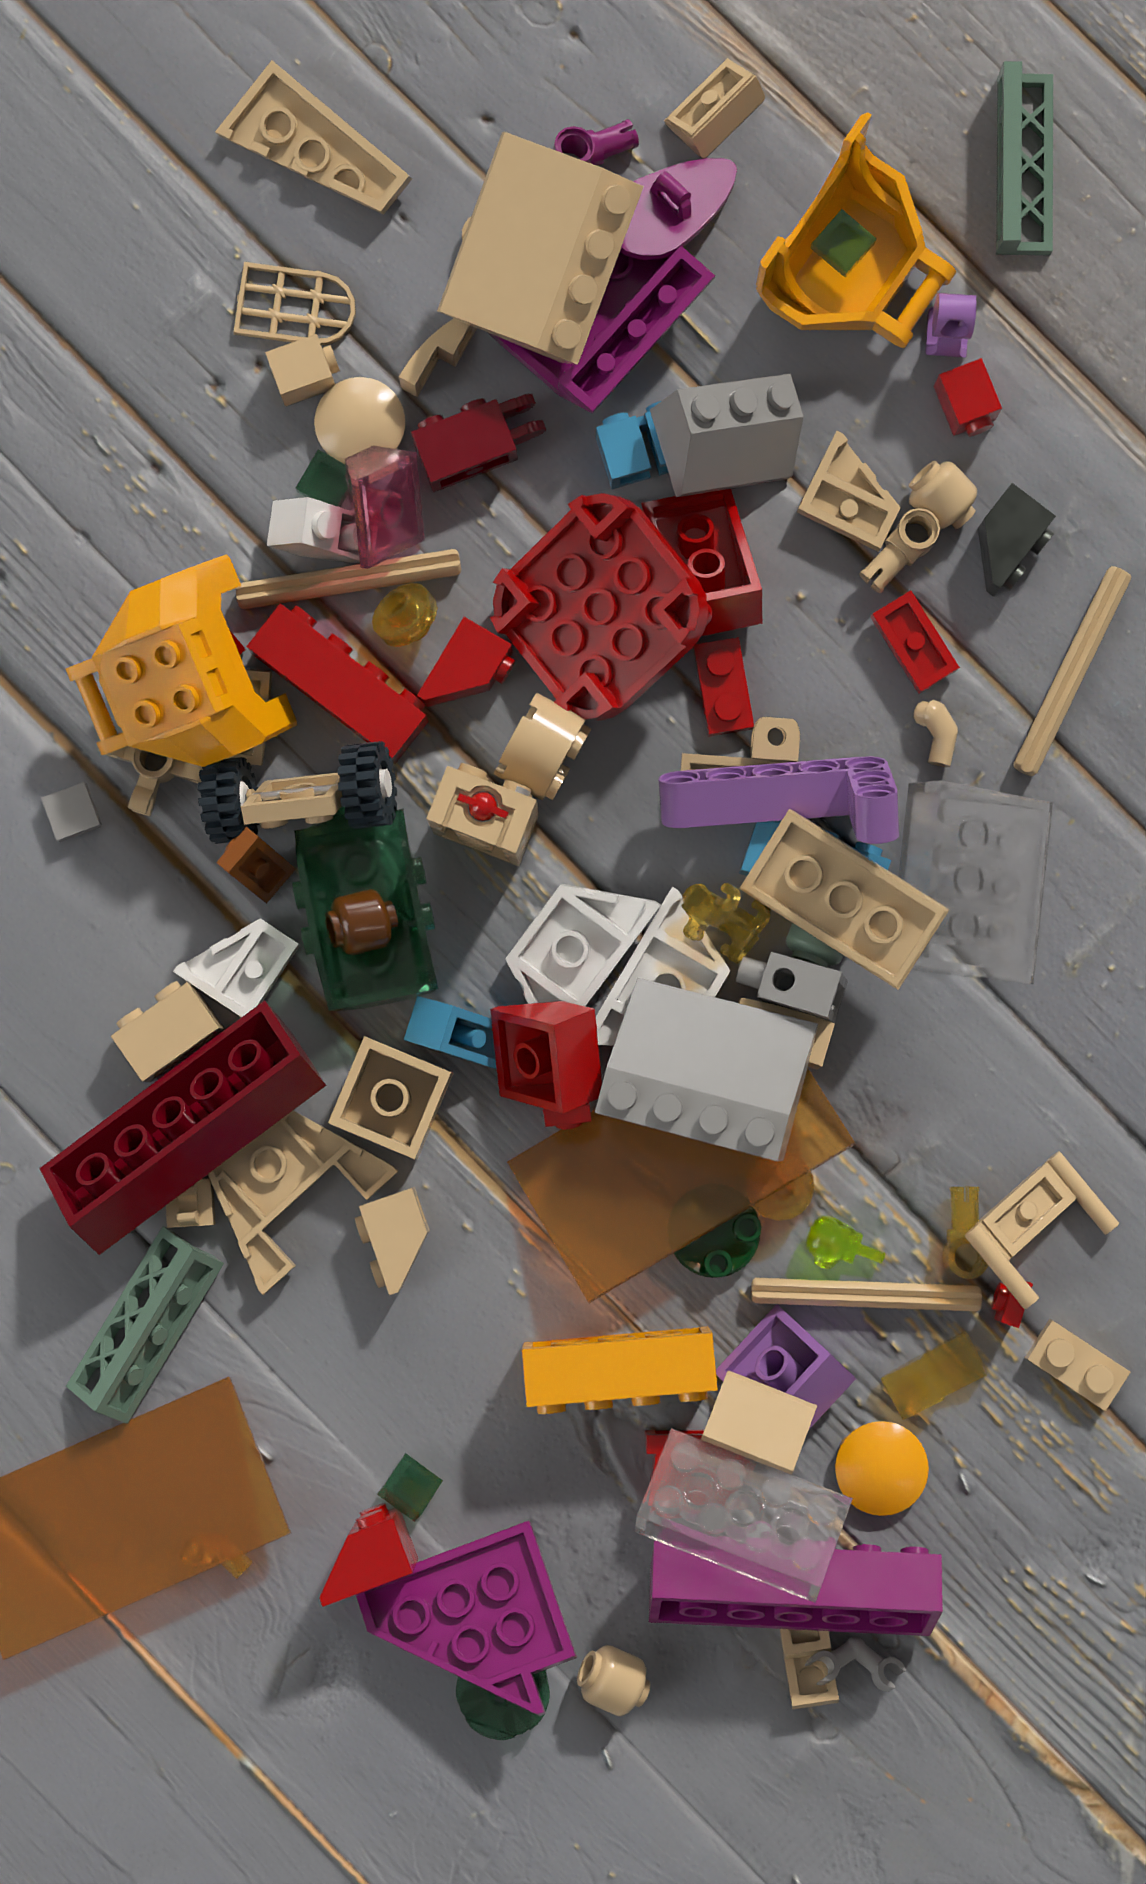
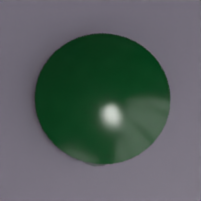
M710 1184L691 1190L677 1202L669 1218L668 1239L675 1257L685 1268L700 1276L720 1278L738 1272L750 1262L758 1248L762 1226L753 1205L744 1195L727 1186Z

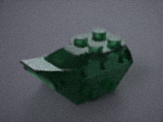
M341 806L331 820L312 824L309 828L294 830L300 881L292 882L297 909H306L309 926L301 928L303 945L306 955L314 954L328 1011L365 1009L410 1000L439 989L427 932L436 929L431 903H422L419 885L427 884L422 857L413 858L404 809L394 810L396 818L393 820L392 825L353 829V827L349 826L348 819L344 816L345 806ZM373 889L380 894L384 902L390 900L396 910L398 927L391 929L389 944L384 948L357 955H348L340 947L334 948L327 933L325 912L331 911L332 902L337 897Z

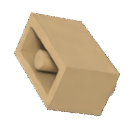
M178 981L171 983L154 996L158 1001L154 1006L144 1013L140 1008H137L116 1023L120 1029L112 1034L111 1038L142 1082H151L225 1030L196 987L191 983L186 982L182 986Z

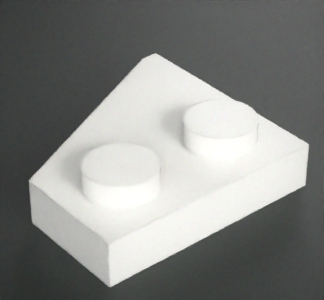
M260 918L242 928L240 932L228 939L225 938L209 947L210 949L191 960L177 965L173 972L240 1017H243L264 1000L300 944Z

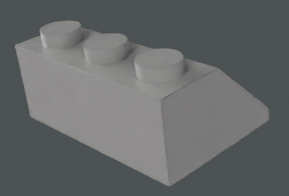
M791 374L677 389L650 409L676 497L786 480L793 475L804 416Z

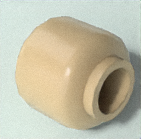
M932 461L909 484V487L912 489L909 497L910 505L914 509L922 508L932 512L939 521L940 530L950 525L955 529L960 528L976 511L972 504L977 496V488L952 462L938 464L936 461Z
M606 1645L599 1648L596 1652L590 1651L579 1668L577 1684L581 1687L584 1701L616 1716H623L629 1713L634 1706H642L648 1697L650 1681L646 1679V1667L643 1660L616 1647Z

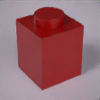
M982 358L939 374L933 386L953 436L967 432L968 436L971 437L991 429L994 426L992 421L996 420L1002 410Z

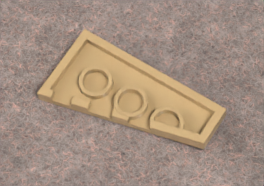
M272 60L215 131L220 137L383 215L412 180L404 170Z

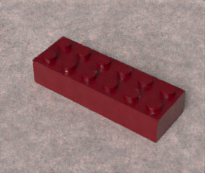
M264 1000L39 1169L69 1227L98 1255H101L327 1085L291 1030Z

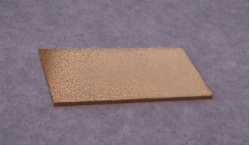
M807 1067L784 1161L763 1158L595 1113V1110L591 1111L592 1122L582 1123L574 1129H561L510 1159L507 1163L588 1303H591L856 1144Z
M231 1377L219 1380L129 1420L127 1424L117 1425L0 1477V1652L3 1660H7L291 1534Z

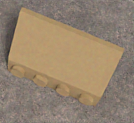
M502 132L437 311L558 362L578 365L644 186L602 167L507 132Z

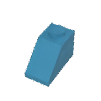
M417 996L405 1033V1041L497 1069L491 1018L453 1005Z

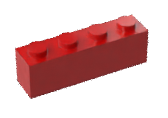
M280 603L248 643L247 649L254 657L366 743L383 741L385 747L389 750V758L391 757L393 763L396 764L429 722L427 715L422 712L426 705L404 688L399 694L385 684L390 677L370 661H367L362 666L349 655L353 649L341 638L333 633L328 638L321 635L313 628L317 621L303 609L295 605L290 611Z

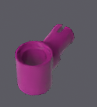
M626 119L619 124L597 132L591 129L586 131L576 126L566 127L556 136L553 150L561 153L575 154L580 160L600 166L608 157L637 148L639 146V139L636 129L628 131L632 129L633 124L629 119Z

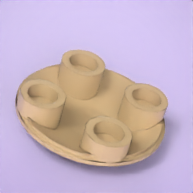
M366 377L345 379L332 386L321 398L315 412V432L322 449L337 462L352 467L379 466L389 459L403 438L405 431L404 409L397 395L382 382Z

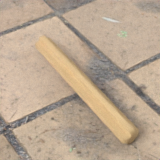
M450 549L243 582L240 587L236 588V598L240 608L249 609L456 576L461 573L460 557L457 550Z
M1111 566L1106 571L1013 763L1014 768L1028 776H1034L1038 773L1129 585L1131 575L1125 570Z
M754 1278L751 1282V1299L754 1303L952 1311H979L982 1306L981 1288L973 1285Z

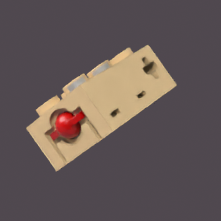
M460 763L458 769L447 766L426 818L433 833L505 862L520 866L539 817L537 800L532 798L530 794L531 789L510 780H505L503 786L488 781L489 779L486 777L487 773L465 763Z

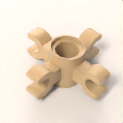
M126 746L105 754L112 758L133 763L134 768L140 773L128 808L132 809L133 812L149 817L154 808L160 783L168 782L174 776L197 784L202 782L199 772L203 769L198 765L167 757L163 768L158 771H148L145 766V759L149 753L147 751Z

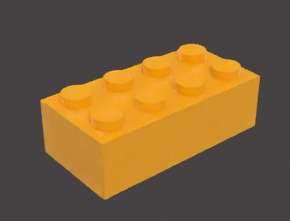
M708 1326L524 1342L522 1347L527 1407L537 1406V1414L562 1413L566 1411V1404L584 1402L585 1410L608 1409L613 1407V1400L631 1398L632 1406L655 1405L661 1403L660 1395L678 1394L680 1402L701 1401L708 1399L707 1391H718L713 1334Z

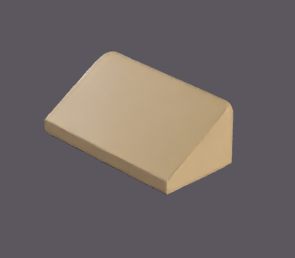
M727 58L664 122L690 149L704 159L764 101L765 94L754 74Z

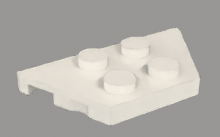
M561 884L505 958L515 979L519 981L524 991L523 995L527 1003L565 1001L586 1006L660 908L661 904L653 900Z
M674 887L669 891L596 1016L598 1045L614 1046L637 978L715 997L730 972L729 967L710 941L682 895Z

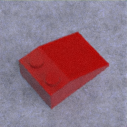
M725 489L682 497L672 496L642 502V511L696 576L707 595V602L712 609V619L705 627L702 636L763 624L762 587L732 490Z

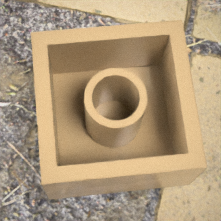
M364 1036L328 1123L410 1158L418 1159L454 1073Z

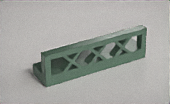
M1004 61L997 78L996 255H1051L1053 251V74H1022V61ZM1022 87L1042 88V104L1032 114L1022 106ZM1041 113L1042 125L1036 120ZM1028 126L1042 139V148L1031 159L1022 151V132ZM1041 157L1042 170L1035 164ZM1028 170L1042 183V192L1031 203L1022 195V176ZM1041 201L1042 214L1035 208ZM1027 215L1041 227V242H1021V220Z
M162 1226L66 1387L95 1412L127 1424L224 1263L214 1255L192 1246L174 1231ZM172 1244L178 1250L168 1267L162 1269V1258ZM149 1287V1298L144 1307L138 1309V1298L142 1291ZM125 1327V1338L121 1345L114 1349V1337L119 1329ZM100 1367V1379L91 1392L85 1385L95 1369Z

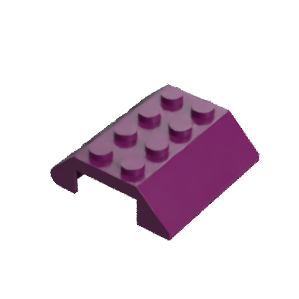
M682 246L673 254L662 259L641 260L619 252L578 365L558 362L491 333L489 335L558 396L593 414L715 279V275Z

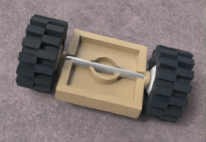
M383 741L344 745L338 758L341 765L338 767V773L267 780L259 787H255V774L251 773L252 766L249 762L247 763V759L244 757L223 759L202 767L203 770L199 772L202 782H198V791L201 792V798H198L199 806H202L203 810L200 814L201 820L206 822L204 830L207 835L210 834L209 839L211 842H215V844L229 843L232 839L239 836L246 827L257 835V825L264 829L276 828L287 824L290 819L305 818V822L308 824L326 822L333 818V815L336 814L341 806H345L344 816L348 819V824L353 829L392 825L393 820L396 818L394 810H397V802L395 800L397 788L394 787L396 776L395 772H392L393 761L391 757L389 758V750L385 747Z

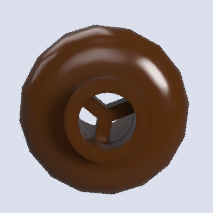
M373 889L337 897L332 902L331 911L325 912L326 929L333 947H340L348 955H357L386 947L391 939V929L398 927L397 914L393 903L390 900L384 902L380 894Z

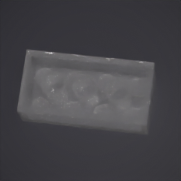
M671 1428L638 1511L635 1532L816 1603L853 1498Z

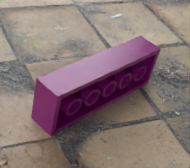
M683 1535L665 1536L663 1541H654L649 1590L648 1622L931 1636L943 1612L942 1554H929V1550L923 1547H905L900 1552H881L880 1546L871 1544L856 1545L853 1547V1550L834 1549V1545L830 1543L811 1542L806 1544L805 1548L786 1547V1543L780 1540H762L758 1542L757 1546L739 1545L737 1539L728 1537L713 1538L710 1540V1543L691 1542L690 1537Z

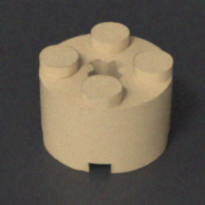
M536 693L529 704L531 707L526 717L523 716L499 760L500 764L493 774L503 780H510L531 789L530 794L540 800H543L545 796L553 800L570 768L563 765L566 757L568 756L575 760L591 728L584 725L586 719L572 711H566L555 704L554 701Z

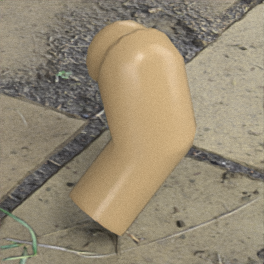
M936 700L930 702L922 701L914 709V719L917 724L927 726L933 736L928 763L940 767H950L958 734L957 725L944 704Z

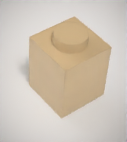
M317 334L265 352L285 406L327 392L335 385L332 374L340 372L331 345L322 348Z

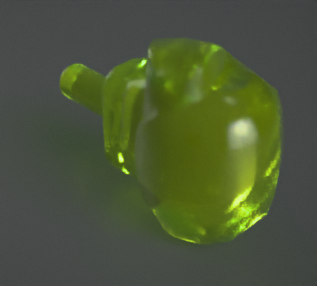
M822 1215L814 1220L805 1241V1247L814 1256V1264L827 1270H831L840 1260L851 1264L856 1254L880 1264L885 1258L884 1252L861 1244L863 1238L861 1232L854 1230L850 1225L829 1215Z

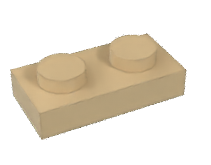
M1051 1319L1048 1320L1024 1357L1104 1411L1107 1410L1131 1373Z

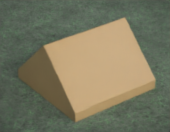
M728 1370L702 1435L697 1454L786 1489L817 1405Z

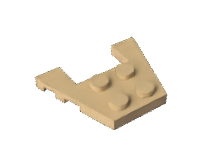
M294 1110L208 1174L224 1213L228 1217L238 1239V1245L252 1271L256 1286L262 1295L266 1294L296 1266L264 1229L333 1165L342 1172L366 1200L399 1172L393 1165Z

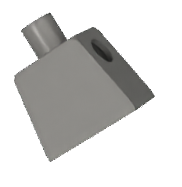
M771 952L768 962L744 956L736 977L737 983L759 989L757 997L762 1002L799 1011L832 1023L836 1021L848 980L840 971ZM790 976L795 978L794 984L789 990L779 989V982L783 977Z

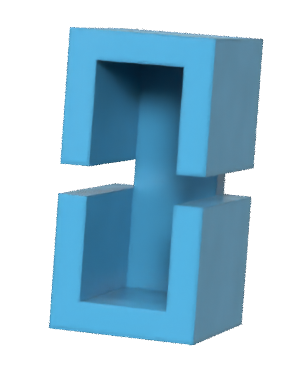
M659 402L649 405L646 408L647 412L643 416L629 417L628 413H618L605 418L602 421L603 425L596 427V441L611 490L651 478L649 472L651 464L641 434L646 431L659 476L669 473L650 413V409Z

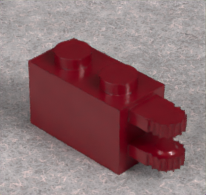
M524 394L502 403H498L497 399L486 402L485 398H480L464 404L460 408L461 412L444 419L443 415H435L421 421L417 425L419 429L411 431L433 493L517 461L515 445L535 438L547 430L542 420H533L509 430L505 419L525 413L533 408L536 404L533 394Z

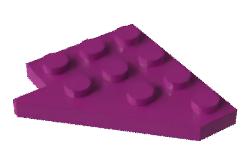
M529 1520L416 1563L412 1574L356 1594L367 1632L538 1716H542L546 1712L533 1674L577 1658L532 1524Z

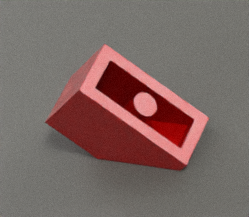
M463 617L418 692L417 697L429 707L490 691L495 681L503 684L516 661L510 657L513 653L512 644L470 619Z

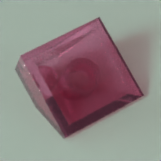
M371 446L345 458V476L360 567L369 569L424 541L416 452Z

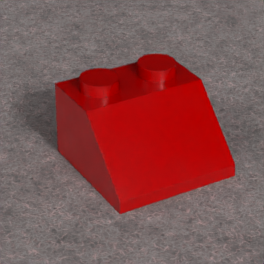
M565 1001L497 1006L490 1009L499 1096L562 1114L599 1098L602 1079L594 1008Z
M382 1503L359 1513L360 1517L355 1519L356 1522L345 1540L319 1597L322 1607L413 1573L418 1556L399 1506L388 1510L386 1503Z

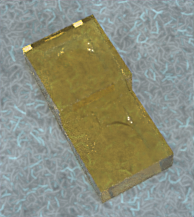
M964 1331L882 1376L881 1381L902 1420H905L943 1401L945 1396L987 1376L988 1371L968 1333Z

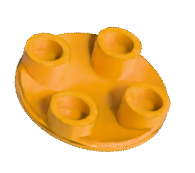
M885 1421L867 1423L852 1431L840 1443L835 1462L838 1486L845 1498L854 1507L865 1513L887 1516L904 1511L917 1501L928 1479L929 1468L926 1452L917 1437L901 1425Z

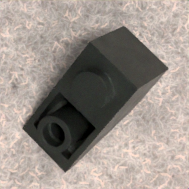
M1011 483L978 527L986 592L993 597L1001 586L1008 591L1012 589L1026 571V568L1019 564L1029 550L1038 555L1054 535L1047 527L1056 515L1014 483Z

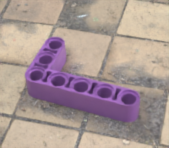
M864 756L684 770L665 773L658 779L661 822L666 827L689 828L780 821L784 818L787 811L792 809L804 818L849 815L856 839L863 843L881 844L899 838L898 791L888 762L880 757Z

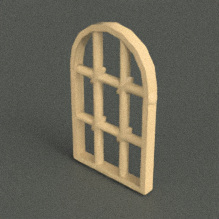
M244 262L240 292L237 296L238 305L234 335L284 342H295L306 338L277 334L278 322L283 323L282 320L309 324L307 337L315 335L316 327L321 328L320 325L342 328L335 335L328 338H319L321 345H330L342 339L352 328L356 317L355 299L349 287L338 277L321 271ZM249 269L278 273L277 284H272L271 287L247 283ZM285 274L315 278V289H310V292L283 288ZM323 280L336 283L346 292L348 297L322 294ZM254 291L275 294L273 309L268 308L269 311L244 308L245 292ZM286 296L312 299L311 314L307 313V316L281 313L282 298L286 299ZM324 301L350 305L351 313L348 321L318 318L320 303L324 304ZM242 315L271 318L270 331L262 332L240 329Z

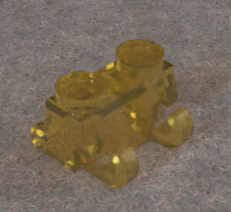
M724 883L721 886V891L727 894V899L709 891L703 884H694L688 887L683 894V904L681 905L689 916V921L683 928L684 935L693 941H701L704 937V931L709 925L720 929L732 939L731 945L725 943L721 946L720 953L738 964L760 939L758 935L769 922L771 909L758 900H754L751 907L757 910L758 914L756 917L749 914L738 906L740 891L730 883Z

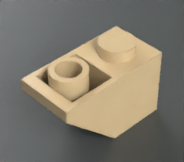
M415 1187L361 1205L359 1208L362 1215L355 1217L356 1226L363 1244L371 1242L377 1258L370 1262L375 1282L378 1288L386 1286L389 1295L398 1293L402 1289L430 1231Z

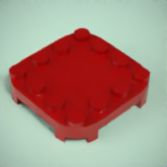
M605 493L589 496L580 495L567 505L571 510L511 569L502 568L493 580V583L497 585L493 597L494 616L490 617L497 633L506 634L556 698L555 704L566 711L574 712L584 719L598 721L613 718L630 707L694 647L704 633L705 627L712 619V609L707 602V595L699 580L645 513L630 500Z

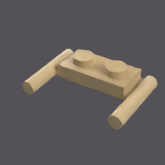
M1060 1151L1056 1152L1042 1166L1033 1171L964 1235L1024 1309L1034 1304L1039 1297L1009 1260L1074 1202L1075 1199L1105 1235L1119 1225L1116 1218Z

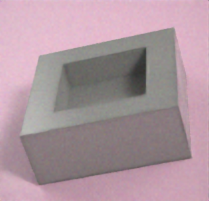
M85 782L41 798L56 841L63 842L103 827L88 784Z

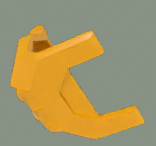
M867 112L858 118L845 137L838 160L817 197L793 232L786 239L777 236L760 261L756 289L772 312L800 330H873L894 345L905 348L913 337L911 330L941 286L950 283L956 274V270L949 262L925 247L922 228L905 176L874 156L866 146L865 137L872 114ZM914 267H916L927 276L896 320L885 313V310Z
M227 554L130 591L92 658L65 669L70 682L75 680L100 739L96 744L101 755L130 746L205 767L262 744L297 726V720L286 693L267 702L255 693L221 611V594L241 586L232 561ZM98 671L100 685L103 689V692L108 701L113 716L116 720V723L123 731L121 733H117L111 716L108 712L103 697L92 674L94 672Z

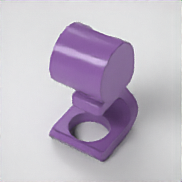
M937 293L934 307L929 308L927 315L925 353L927 355L967 357L968 339H971L975 326L976 295Z

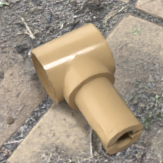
M922 508L912 509L905 513L897 528L885 540V548L865 569L860 571V577L868 584L876 574H880L872 583L871 588L878 593H882L887 584L905 565L911 566L919 557L924 556L930 551L940 531L939 521L936 516L929 510ZM909 524H920L926 529L928 540L922 543H915L909 540L906 536L905 527Z

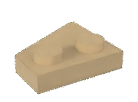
M836 431L797 513L879 552L900 510V506L887 490L882 489L876 480V475L866 463L861 462L847 444L848 439L844 434Z

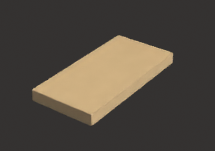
M792 809L787 811L739 888L897 990L900 989L950 911L949 908Z

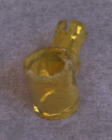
M965 1186V1202L964 1187H949L951 1192V1228L947 1229V1243L942 1252L943 1264L949 1272L958 1277L966 1279L977 1278L988 1268V1264L977 1251L975 1264L966 1270L958 1268L954 1256L956 1250L961 1245L970 1244L964 1235L979 1221L980 1187Z

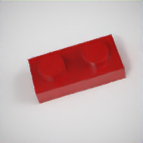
M911 590L871 615L870 618L918 694L960 668Z
M739 637L695 644L693 650L708 737L752 730L754 728V721Z

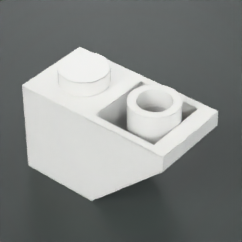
M309 497L276 500L272 504L267 546L302 557L358 564L372 562L378 519Z

